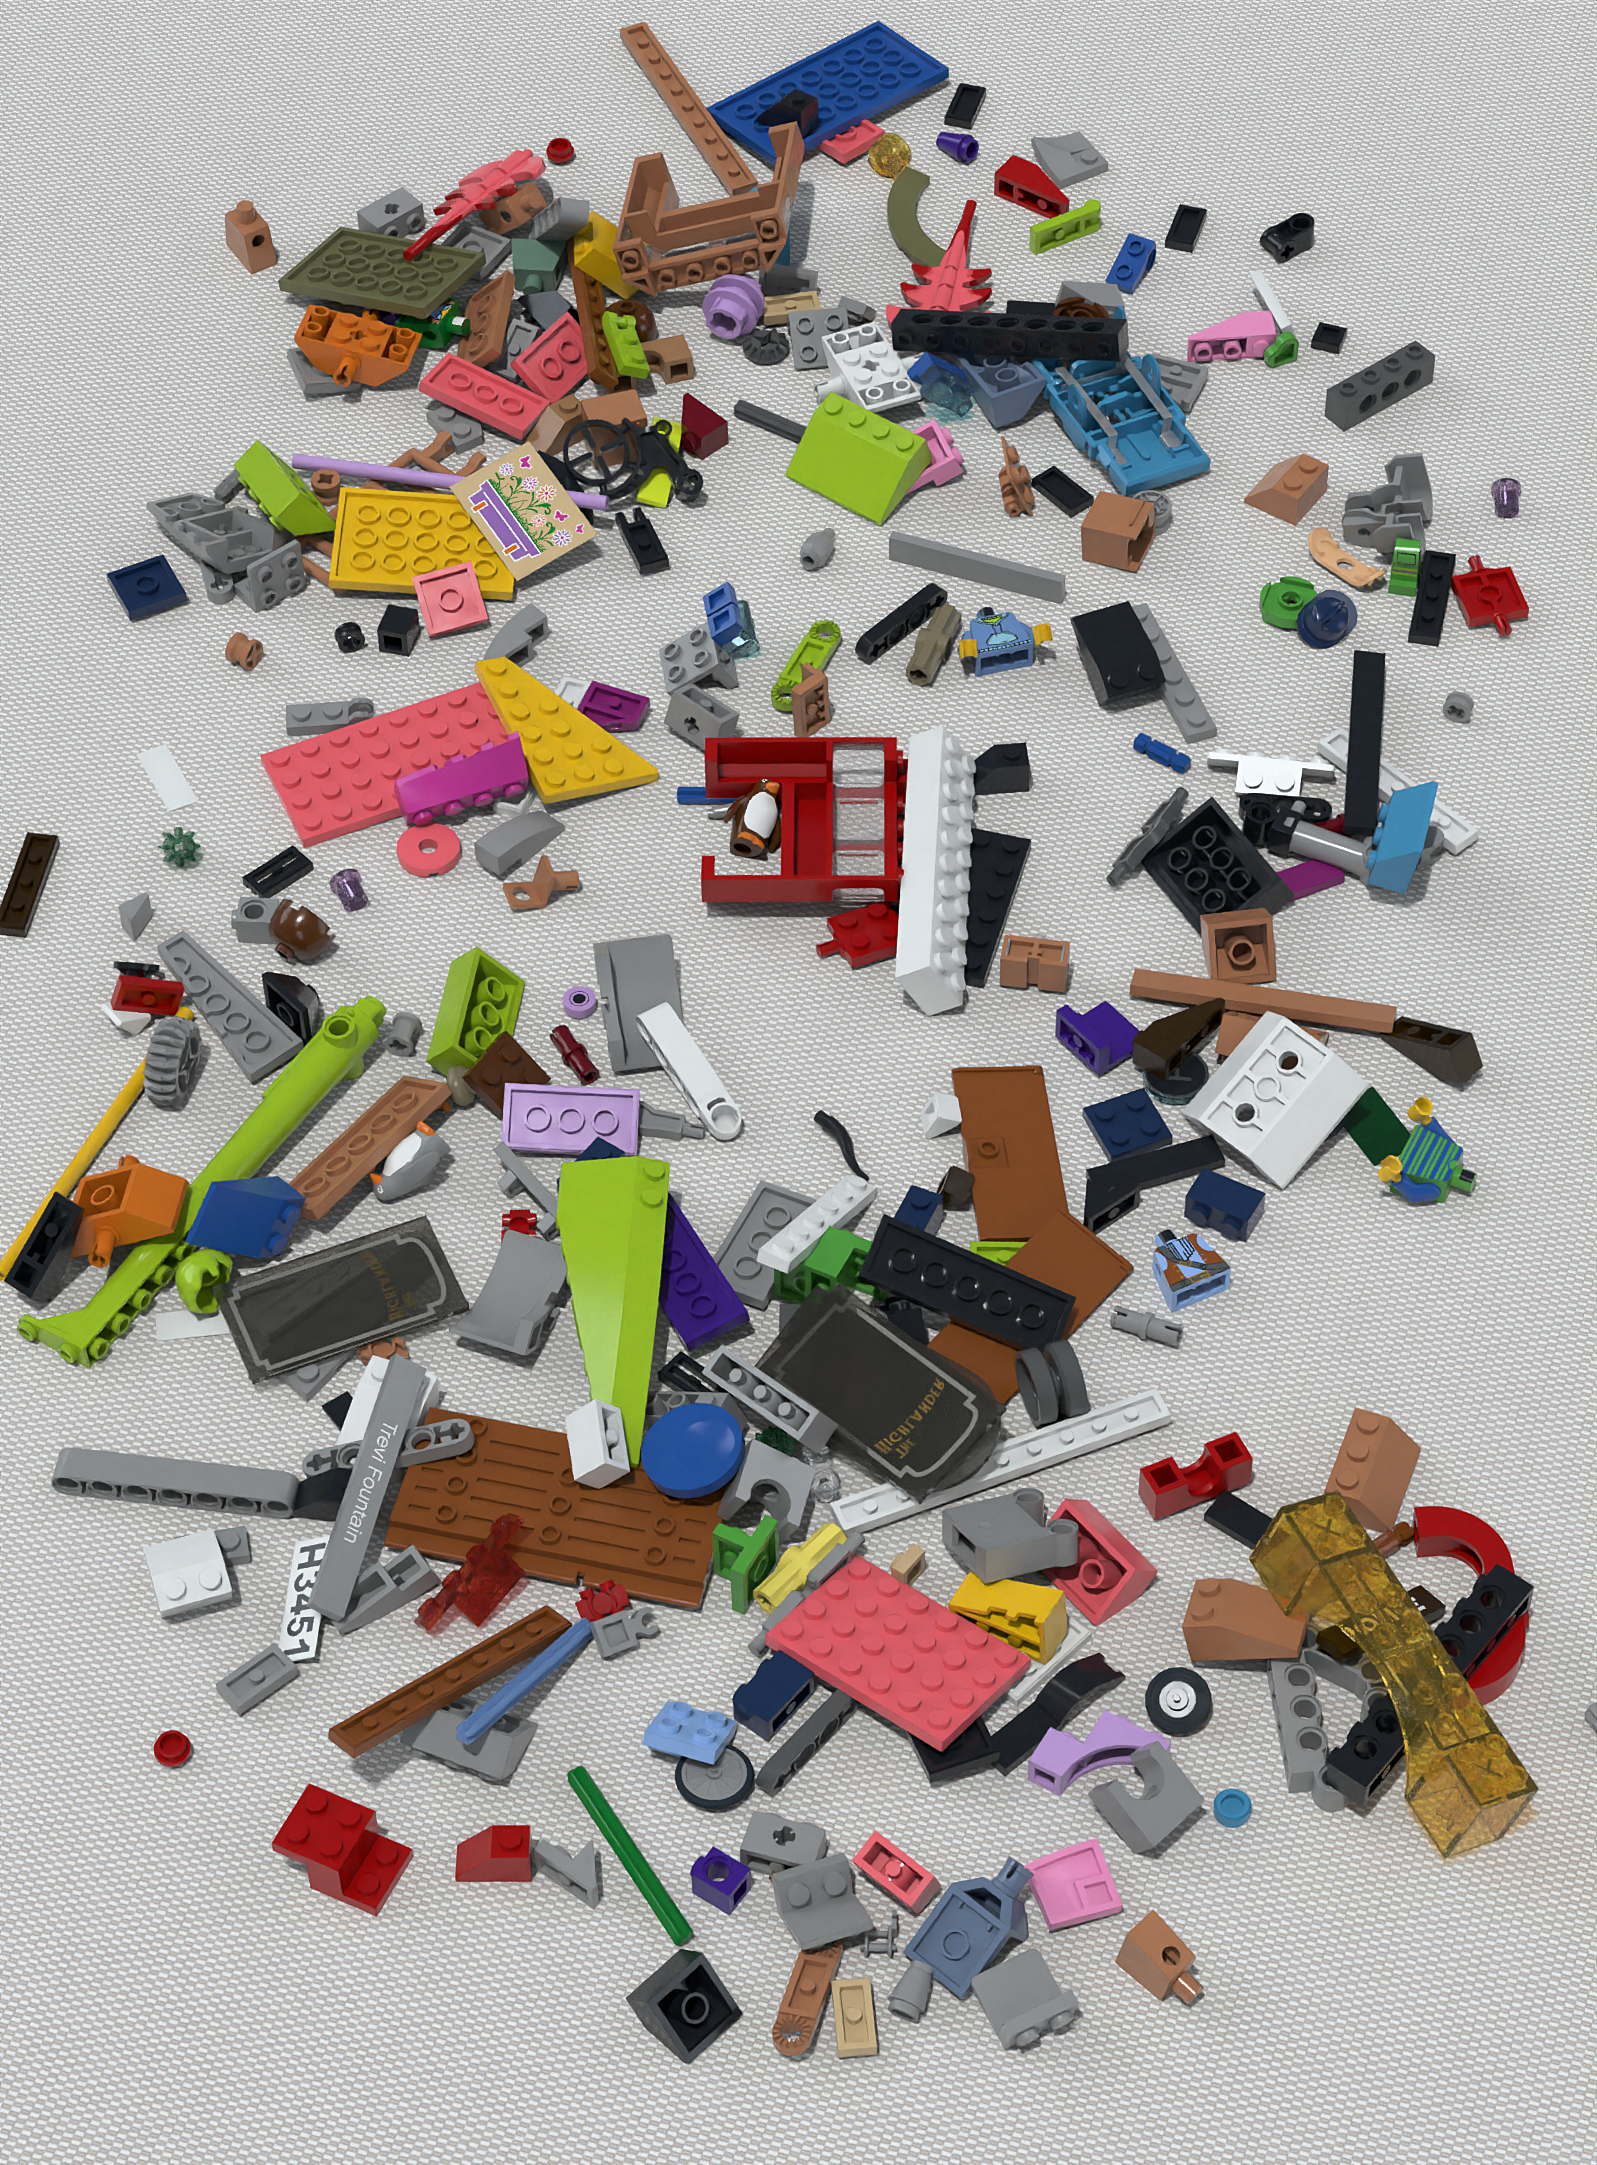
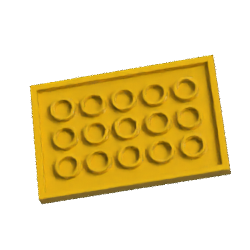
M340 487L329 574V588L416 594L412 577L471 561L483 599L513 601L514 576L455 495Z

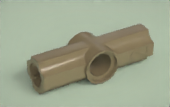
M944 604L941 607H937L927 628L920 629L915 643V652L906 668V677L913 684L924 686L927 683H931L941 661L946 662L952 649L953 637L961 624L962 614L955 609V606Z

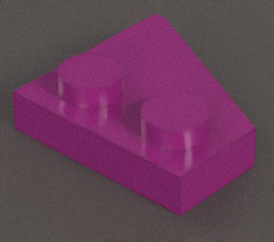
M592 681L577 710L605 731L615 732L638 729L651 704L648 697Z

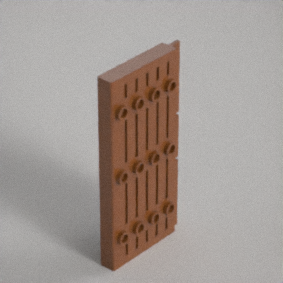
M433 1407L429 1408L423 1426L451 1419H464L472 1429L475 1442L472 1448L463 1454L408 1466L389 1518L390 1526L384 1540V1546L406 1550L413 1544L421 1554L499 1569L503 1560L507 1561L505 1571L570 1584H576L578 1576H583L582 1586L600 1589L599 1584L613 1579L615 1586L620 1583L623 1584L627 1595L699 1609L701 1600L705 1598L714 1568L712 1533L719 1522L724 1525L728 1523L727 1520L717 1516L726 1484L710 1494L696 1498L669 1496L658 1490L649 1480L642 1465L640 1449L637 1468L630 1467V1472L597 1489L574 1481L566 1433ZM423 1439L419 1441L415 1449L421 1450L426 1448L431 1443V1440Z

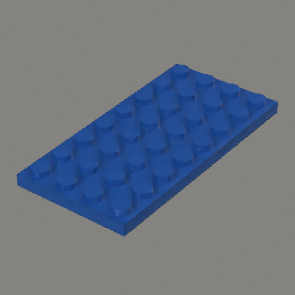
M877 21L711 105L706 110L711 114L718 126L775 166L777 157L768 134L770 126L758 122L757 116L794 89L818 98L819 126L803 139L805 153L822 144V141L829 140L835 137L836 134L849 130L851 126L855 127L861 121L871 119L949 78V68L880 21Z

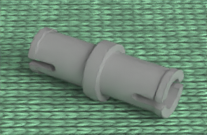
M1118 1305L1114 1308V1312H1117V1314L1112 1313L1111 1327L1139 1334V1338L1148 1340L1150 1337L1173 1344L1174 1346L1179 1345L1180 1340L1177 1338H1182L1183 1324L1156 1318L1154 1313L1148 1311L1143 1314Z

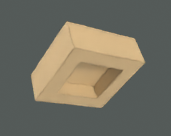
M913 1543L905 1553L900 1552L891 1563V1577L902 1584L905 1583L911 1586L925 1571V1550Z

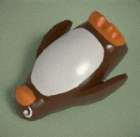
M760 779L750 793L739 798L727 810L723 819L724 822L727 824L733 817L729 842L732 855L755 857L763 851L767 841L768 851L773 852L781 836V822L776 804L780 786L778 783L769 779Z

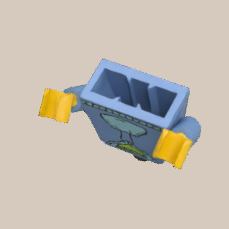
M984 607L977 612V618L970 621V631L963 634L962 639L959 641L957 652L959 659L972 657L974 673L978 677L1032 666L1033 645H1040L1043 641H1052L1053 636L1050 624L1048 623L1039 624L1031 628L1025 623L1018 621L1011 612L995 614L994 609L991 607Z

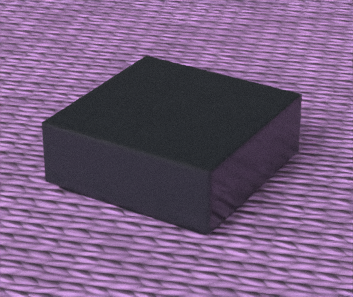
M1319 322L1311 340V348L1339 355L1347 337L1348 328Z

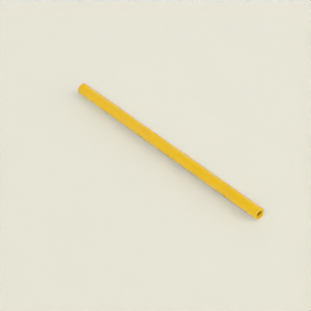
M182 1006L175 1016L191 1021L194 1018V1013L191 1009ZM146 1057L0 1260L1 1281H4L54 1192L57 1191L65 1197L68 1196L143 1090L145 1078L143 1071L145 1069Z

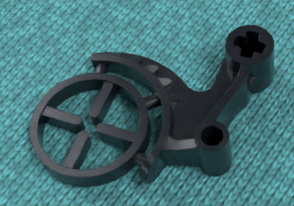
M625 417L621 420L623 426L620 429L608 421L599 419L587 420L576 425L566 437L563 447V461L567 471L578 482L587 486L599 487V495L609 496V501L625 497L636 491L645 483L652 471L658 467L665 469L674 486L675 495L679 500L693 502L701 493L703 477L697 470L690 469L685 460L671 447L669 438L672 426L667 420H659L653 426L635 428L632 422ZM589 427L605 428L618 437V439L600 447V453L605 454L623 446L624 461L615 474L611 475L602 456H597L596 462L604 479H590L579 474L574 469V467L591 460L593 456L591 452H588L573 460H569V443L579 431H581L592 451L595 450L596 443L588 429ZM658 431H663L666 434H660ZM626 432H629L635 443L637 452L636 463L629 461V444L624 435ZM626 468L633 470L624 483L614 489L607 490V485L616 481ZM684 481H688L689 484L693 482L695 484L693 490H689V487L684 488Z

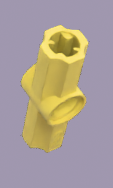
M833 1522L831 1524L825 1523L800 1547L793 1545L788 1548L780 1558L777 1569L753 1590V1598L758 1602L760 1608L770 1615L792 1590L804 1591L808 1573L837 1543L842 1545L848 1539L842 1529Z

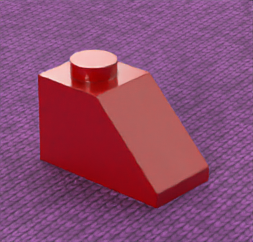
M492 1825L459 1843L456 1854L455 1881L531 1882L533 1860L531 1826Z

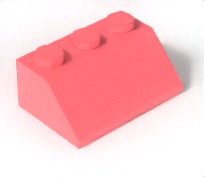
M1065 1498L1049 1520L1068 1519L1077 1523L1078 1560L1071 1566H1055L1041 1571L1059 1590H1064L1065 1596L1095 1626H1099L1137 1600L1158 1572L1088 1500Z

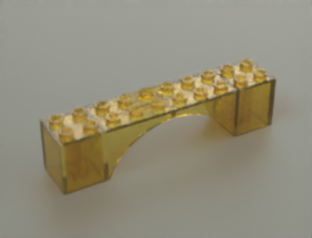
M1339 1490L1280 1507L1248 1559L1286 1617L1306 1613L1325 1618L1352 1637L1376 1667L1389 1691L1403 1734L1407 1767L1404 1798L1444 1859L1502 1839L1539 1790L1509 1743Z

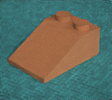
M1232 1578L1196 1580L1182 1624L1191 1661L1299 1657L1312 1608L1310 1603Z

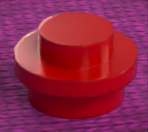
M555 138L549 142L546 155L553 162L565 163L573 158L574 147L566 138Z
M176 1730L162 1733L154 1744L156 1760L167 1767L183 1764L191 1754L189 1739Z

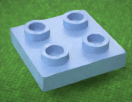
M667 1701L645 1730L643 1745L648 1746L649 1749L681 1758L684 1756L714 1765L734 1737L738 1721L729 1719L720 1712H705L694 1709L684 1702Z

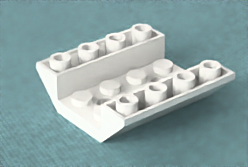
M1266 1011L1182 1111V1115L1207 1134L1211 1131L1250 1160L1258 1172L1283 1190L1370 1086L1336 1053L1285 1016ZM1289 1056L1298 1058V1064L1295 1068L1291 1070L1281 1068L1285 1058ZM1253 1108L1255 1114L1250 1121L1241 1122L1238 1120V1115L1243 1109Z

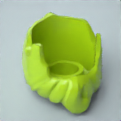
M205 1248L192 1253L179 1264L175 1273L177 1290L181 1300L185 1302L184 1305L192 1312L212 1314L217 1312V1306L225 1300L228 1303L227 1300L234 1298L229 1281L232 1260L226 1252Z

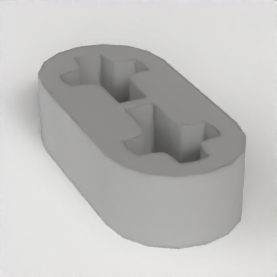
M202 559L200 567L209 601L217 605L229 603L235 596L231 573L225 574L218 570V573H213L212 569L215 567ZM222 585L223 590L218 591L216 586Z

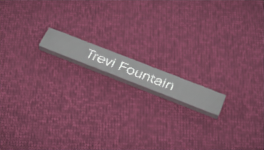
M397 1353L390 1357L307 1603V1607L337 1622L344 1618L426 1372V1368Z

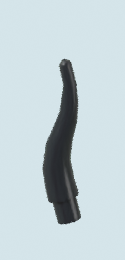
M822 1110L818 1111L813 1120L822 1127V1130L830 1134L837 1141L848 1166L858 1177L863 1178L867 1182L869 1176L860 1169L855 1159L853 1142L846 1128L835 1117L829 1116Z

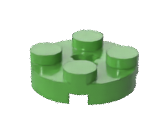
M1281 577L1280 582L1273 585L1269 582L1262 588L1260 593L1259 609L1262 613V620L1269 625L1293 628L1298 631L1296 622L1299 612L1319 593L1314 590V585L1310 581L1299 577ZM1289 600L1295 601V604L1286 603H1288Z

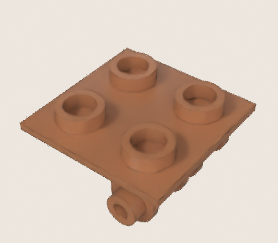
M1001 436L1006 466L1001 469L998 477L1004 510L1010 516H1016L1021 511L1027 510L1030 517H1032L1031 503L1035 502V498L1030 486L1027 484L1031 482L1029 471L1026 465L1021 466L1019 464L1020 458L1015 446H1009L1004 436Z

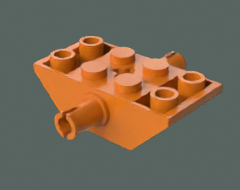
M310 304L294 336V342L315 368L326 372L328 375H332L334 382L338 386L345 379L343 387L349 386L351 381L376 387L408 371L423 334L408 328L384 324L380 321L381 314L377 309H374L371 315H369L370 309H364L362 317H357L351 313H342L330 310L324 306Z
M126 1155L125 1158L121 1156L117 1169L81 1178L73 1202L84 1208L85 1211L70 1258H78L89 1254L88 1261L92 1266L97 1268L108 1267L114 1247L174 1233L189 1182L185 1178L141 1164L132 1155Z

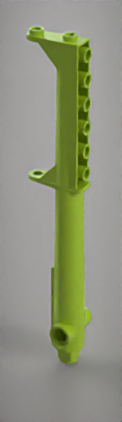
M366 996L365 998H360L353 1007L341 1005L334 1014L328 1016L323 1021L322 1028L262 1094L263 1101L188 1186L174 1233L140 1241L82 1310L40 1320L24 1314L18 1320V1333L28 1341L36 1339L54 1349L67 1362L73 1363L75 1361L88 1369L98 1359L103 1358L109 1346L119 1335L127 1331L132 1320L140 1311L145 1310L149 1306L151 1299L162 1286H166L170 1282L179 1264L198 1247L190 1245L185 1240L211 1183L215 1181L252 1178L341 1080H353L362 1074L364 1070L362 1056L378 1039V1027L384 1022L383 1017L387 1013L384 1004L373 996Z

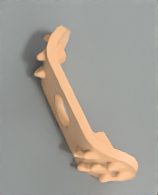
M1319 527L1311 531L1308 545L1312 556L1320 564L1350 584L1360 588L1365 584L1371 586L1376 578L1378 581L1382 580L1384 573L1387 572L1385 568L1378 570L1374 566L1367 567L1339 548V543L1333 540L1331 533L1326 528ZM1347 562L1353 568L1349 570L1342 569L1337 563Z

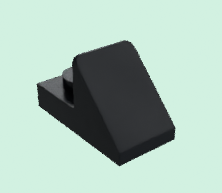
M1131 1177L1122 1184L1114 1185L1105 1194L1090 1179H1087L1083 1225L1097 1235L1138 1208L1141 1185Z

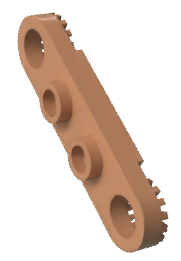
M843 1938L829 1942L834 1947L832 1946L831 1950L827 1949V1952L825 1950L820 1952V1949L816 1950V1948H809L799 1952L772 2029L773 2045L780 2053L791 2056L798 2055L810 2047L831 1988V1981L834 1980L843 1955ZM787 2031H798L802 2034V2036H799V2040L795 2038L794 2042L793 2039H790V2042H788L787 2038L784 2040L782 2035Z

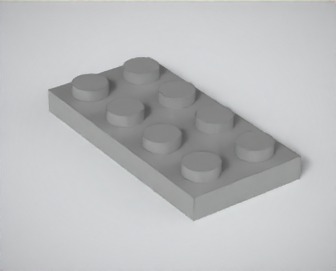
M763 1180L759 1182L713 1257L741 1302L764 1310L775 1291L774 1268L757 1262L758 1251L816 1202V1199Z

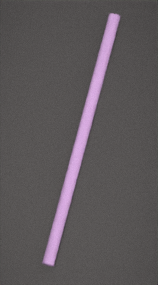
M294 454L292 458V468L308 471L333 469L339 475L451 490L450 486L465 478V476ZM566 490L577 507L602 511L608 510L609 496Z

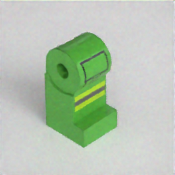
M1397 537L1388 593L1411 597L1416 596L1420 572L1421 540Z

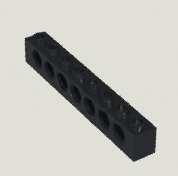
M900 309L891 322L893 350L1120 362L1129 347L1127 319Z
M1496 1564L1488 1574L1482 1573L1476 1580L1471 1595L1468 1598L1462 1597L1457 1602L1447 1623L1442 1621L1436 1627L1431 1637L1432 1641L1426 1648L1420 1646L1411 1659V1666L1406 1672L1399 1671L1395 1675L1389 1687L1390 1691L1384 1698L1378 1696L1369 1708L1368 1717L1363 1723L1357 1721L1350 1729L1346 1743L1341 1748L1335 1747L1331 1751L1325 1762V1766L1328 1767L1326 1784L1364 1807L1530 1608L1534 1586L1499 1564ZM1445 1655L1452 1656L1454 1658H1447L1445 1657ZM1423 1680H1429L1433 1683H1426ZM1402 1705H1408L1412 1708H1404ZM1385 1730V1731H1389V1732H1391V1733H1390V1734H1385V1733H1382V1732H1380V1731ZM1358 1756H1367L1370 1759H1362Z

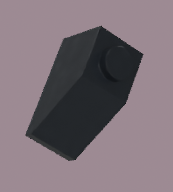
M794 89L757 116V121L770 127L797 121L800 133L804 139L819 126L818 98Z
M1026 742L993 745L974 760L976 765L973 779L974 796L1029 792L1030 764Z
M334 1467L300 1481L293 1515L335 1521L352 1469Z

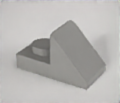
M543 1839L534 1848L536 1869L594 1910L599 1903L593 1840H590L572 1859L566 1849L559 1845L554 1847Z

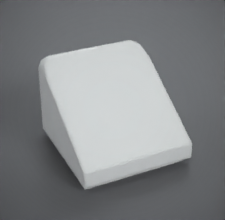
M105 1002L101 1005L103 1012L119 1028L133 1035H138L151 1020L149 1013L113 1010L110 1002Z
M936 1092L920 1112L926 1139H931L962 1122L958 1098L944 1093Z

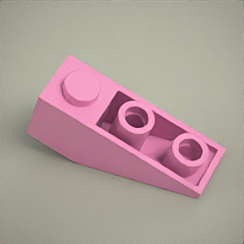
M1271 311L1240 313L1189 336L1187 362L1263 357L1264 351L1274 344L1276 340V331Z

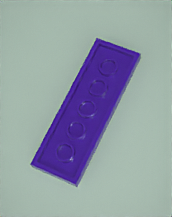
M668 1191L658 1305L689 1352L749 1321L750 1317L739 1297Z

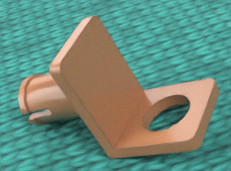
M542 855L533 882L504 883L502 889L512 909L545 908L552 891L578 890L577 886H579L580 880L576 870L553 871L547 855ZM518 890L524 891L530 896V899L520 900L514 896L513 892Z

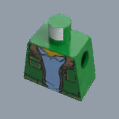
M448 298L426 319H417L413 316L401 314L395 322L396 327L408 328L422 333V340L418 347L429 348L446 347L455 334L466 336L471 327L470 320L462 317L459 303L452 298Z

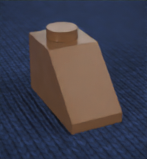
M570 394L549 405L526 439V442L529 441L537 452L540 450L550 456L562 452L567 435L576 425L582 422L581 401L573 394ZM581 431L571 439L568 448L583 440Z

